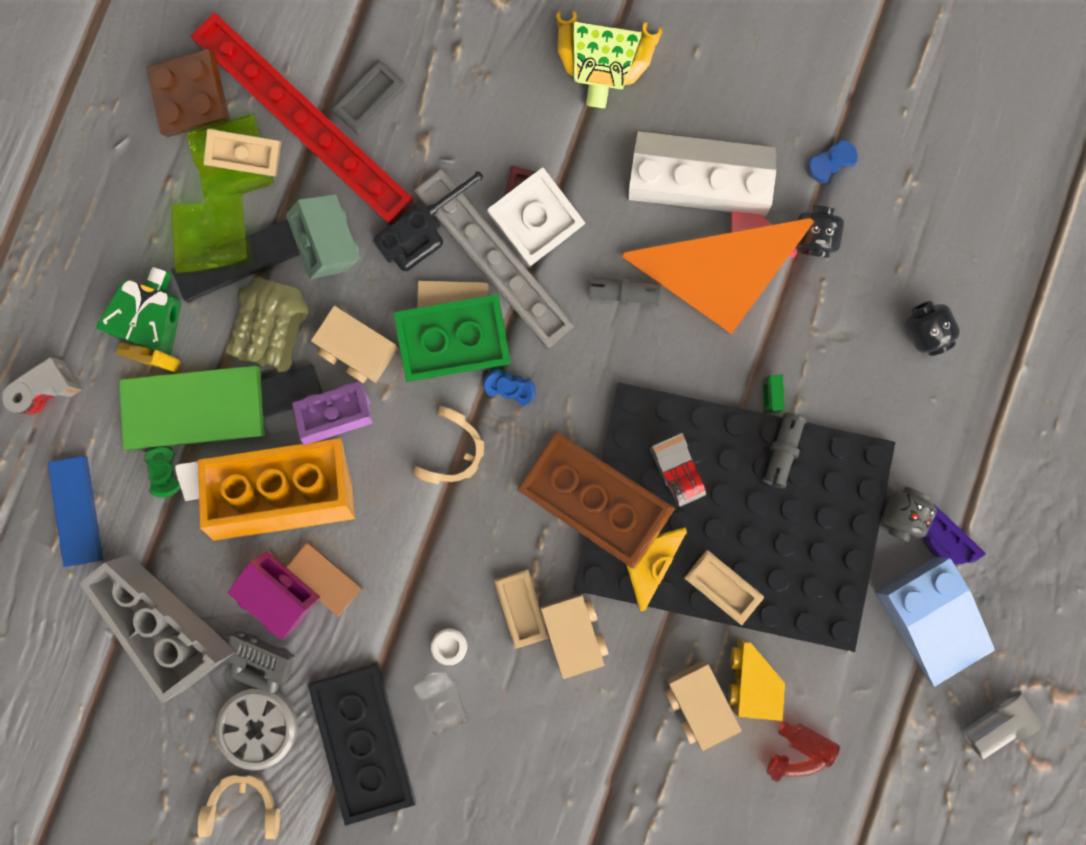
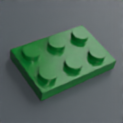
M499 294L393 312L406 382L511 364Z

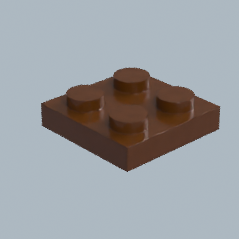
M206 49L146 66L161 135L170 137L230 120L214 51Z

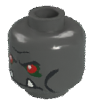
M906 486L903 491H894L882 514L883 523L891 527L888 534L906 542H909L912 536L916 538L925 537L937 511L934 504L930 503L932 497Z

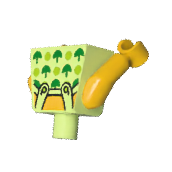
M558 11L556 14L558 27L557 51L566 73L574 77V82L589 84L586 106L606 108L609 87L623 90L624 85L634 84L649 67L655 46L658 44L662 34L661 27H659L657 34H649L646 31L647 22L643 24L641 32L579 23L577 22L576 11H573V18L569 21L561 19V11Z

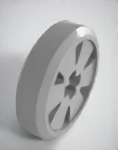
M255 688L245 689L231 697L221 708L215 727L217 744L223 755L234 765L248 770L265 769L278 763L291 750L297 737L298 720L292 704L278 691L275 694H268ZM251 719L254 723L259 720L263 722L264 726L261 729L264 734L263 737L259 733L255 736L250 733L253 727L250 722Z

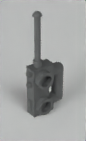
M237 631L231 636L216 632L237 651L225 660L231 663L229 674L232 679L268 694H275L278 691L279 685L288 681L295 657L289 650L273 646L259 640L253 634H245L244 631ZM249 664L265 671V675L263 676L247 669L246 665Z

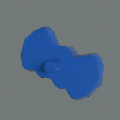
M838 141L829 151L822 152L818 157L809 159L807 168L810 177L819 183H826L831 173L838 172L841 166L856 165L858 158L857 150L849 141Z
M498 368L489 371L483 380L487 395L501 394L506 399L515 398L521 406L529 404L536 395L535 384L531 378L523 379L519 375H511L509 372H502Z

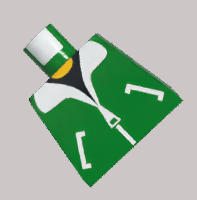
M151 267L144 286L130 280H124L95 329L153 351L158 350L171 355L181 310V301L165 293L172 275Z

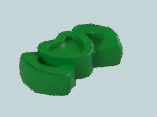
M156 447L148 451L144 456V461L150 474L149 481L151 486L149 492L157 498H169L176 494L181 487L179 482L173 478V468L170 465L175 457V453L165 447Z

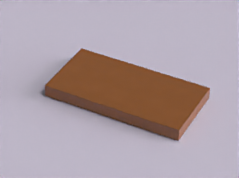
M557 431L518 488L520 493L632 569L637 568L675 510L673 506Z

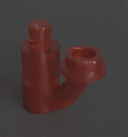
M784 721L779 728L778 734L789 740V747L810 758L807 761L789 764L787 756L775 754L767 766L766 773L775 782L780 781L782 777L816 774L825 767L829 768L833 765L839 754L840 745L801 723L795 727Z

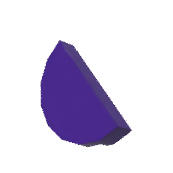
M934 504L937 509L936 515L927 535L923 537L924 544L932 555L950 558L954 564L959 565L976 562L986 555L974 541Z

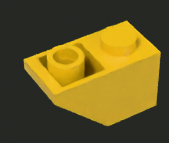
M738 639L737 647H733L731 650V669H736L735 684H729L728 688L729 706H733V712L738 717L783 721L785 683L752 643L745 639Z

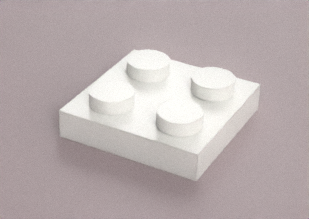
M543 167L487 209V213L529 267L585 225L583 219Z

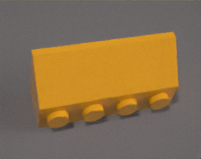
M341 438L313 442L307 445L298 444L198 460L200 529L213 541L355 519L352 483Z

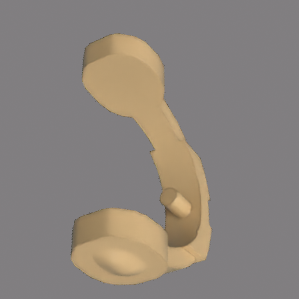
M440 406L437 415L461 426L472 436L475 443V456L465 453L463 459L472 463L465 471L455 475L434 473L415 466L412 474L422 481L439 484L440 481L454 482L465 478L469 479L479 468L477 466L484 455V441L480 439L477 431L465 421L466 416L452 408Z
M235 774L222 779L220 784L211 793L207 805L202 806L200 809L198 836L209 837L213 831L216 804L221 793L234 783H239L238 793H245L246 784H249L256 788L264 799L266 808L265 839H276L278 837L280 809L275 808L272 793L265 784V780L259 776Z

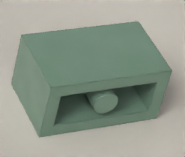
M336 194L297 200L286 214L309 279L345 273L360 259L357 242L351 236L345 210L340 206Z

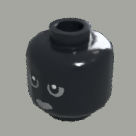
M813 205L812 212L800 214L798 220L810 218L814 221L797 244V247L802 249L801 254L829 258L830 253L839 250L844 220L840 216L833 215L835 208Z
M927 301L912 309L913 315L907 320L905 327L915 348L919 352L935 356L952 349L956 345L955 340L960 334V328L951 309L947 305H934L932 301Z

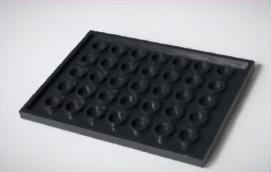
M618 382L601 460L675 508L659 534L683 527L687 531L647 607L855 652L896 442L806 423L804 424L797 447L800 453L797 459H793L786 488L775 487L779 472H776L772 485L763 482V478L772 455L770 446L772 442L777 440L783 421L782 417ZM792 420L790 428H794L796 420ZM683 433L688 445L687 449L703 482L706 495L678 507L660 474L649 448ZM585 537L573 590L638 605L626 564ZM706 550L711 552L764 596L763 600L743 625L736 622L684 579L685 575Z

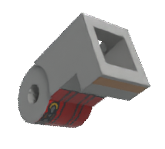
M50 357L10 383L2 393V402L4 407L13 413L34 415L39 413L44 408L45 403L56 395L72 397L82 391V388L65 361Z
M683 433L649 448L660 474L678 507L706 495L703 482L687 449L688 445Z

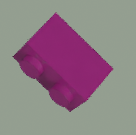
M268 551L249 562L227 592L237 601L241 608L249 611L270 633L275 634L281 640L300 625L321 598Z

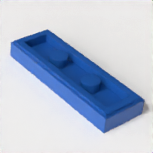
M79 456L48 462L63 567L103 561L88 457Z

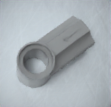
M1017 690L1007 693L996 700L992 706V711L963 729L962 733L968 745L984 760L1012 740L1025 739L1040 730L1043 723L1023 693Z

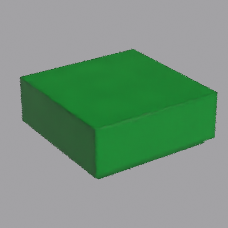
M783 374L769 375L762 381L764 412L766 414H776L785 410Z

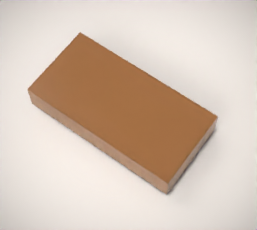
M307 543L287 566V569L321 597L319 601L337 616H340L363 589L362 586L311 543Z

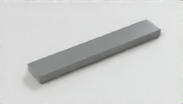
M439 169L416 188L414 192L428 207L431 204L434 205L457 187L442 169ZM462 193L438 210V213L434 215L547 349L551 348L575 327Z

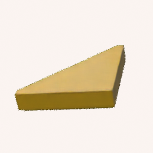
M123 342L119 343L115 354L174 373L179 372L182 363L180 359L161 351L155 350L153 352L151 349Z
M685 527L659 534L636 569L626 565L640 611L647 609L653 594L662 581L681 541L687 533Z

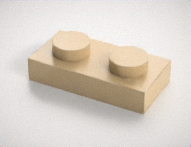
M207 129L204 165L277 177L281 141Z

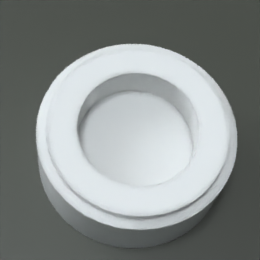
M446 628L439 631L431 643L433 657L443 665H454L460 662L468 648L465 635L455 628Z

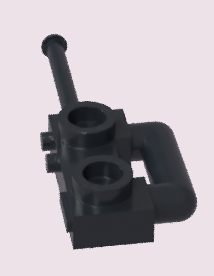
M476 171L472 177L434 205L431 204L427 207L424 203H416L411 212H404L402 214L403 218L376 235L372 241L388 263L395 261L402 271H409L441 248L443 239L437 232V229L441 226L434 218V215L438 213L440 208L478 180L481 181L483 179L482 173ZM421 233L426 241L409 254H406L402 246Z

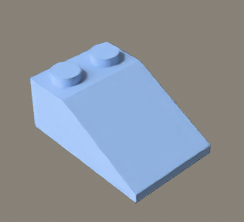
M934 557L876 592V595L933 687L995 650L973 596L950 558Z

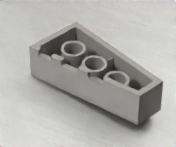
M130 555L103 563L79 583L162 704L187 690L237 652Z

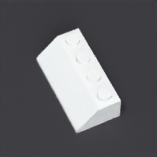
M638 131L629 185V200L724 212L736 211L766 217L773 201L776 177V147Z

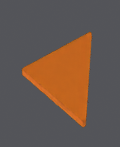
M808 218L624 252L622 257L732 334L814 221Z

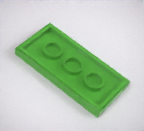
M259 366L119 380L123 450L265 437Z

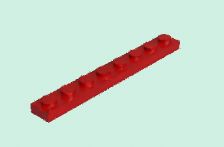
M215 12L190 36L202 50L210 49L214 51L218 65L389 226L414 202L413 198Z

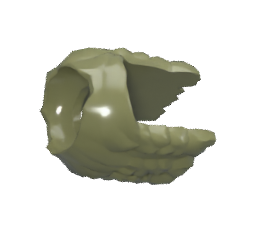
M256 277L248 286L240 288L237 297L241 306L235 319L232 337L227 343L226 353L238 357V360L250 363L253 361L256 364L259 363L262 367L265 364L270 367L274 365L278 372L285 373L292 366V353L298 338L300 324L308 317L310 308L297 287Z

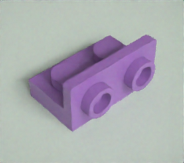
M361 381L353 384H343L337 389L322 394L309 395L303 400L292 403L299 438L304 445L373 423L369 409V396Z

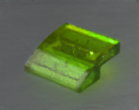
M254 113L187 133L192 159L198 168L203 195L208 204L275 185L273 176L204 165L207 129L262 138Z
M242 194L206 196V204L171 205L176 273L207 270L247 259Z

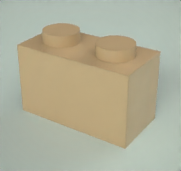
M333 306L311 340L312 343L319 347L316 354L333 365L337 360L348 365L346 373L363 384L367 378L376 383L398 350V347L393 342L336 306Z
M580 593L541 606L563 679L605 666L602 657L609 654L603 635L595 636L591 624L592 621L598 620L591 599L584 601L583 595Z
M702 660L666 678L670 688L664 692L673 710L681 709L686 722L680 725L690 744L697 742L701 750L704 751L742 732L707 662Z

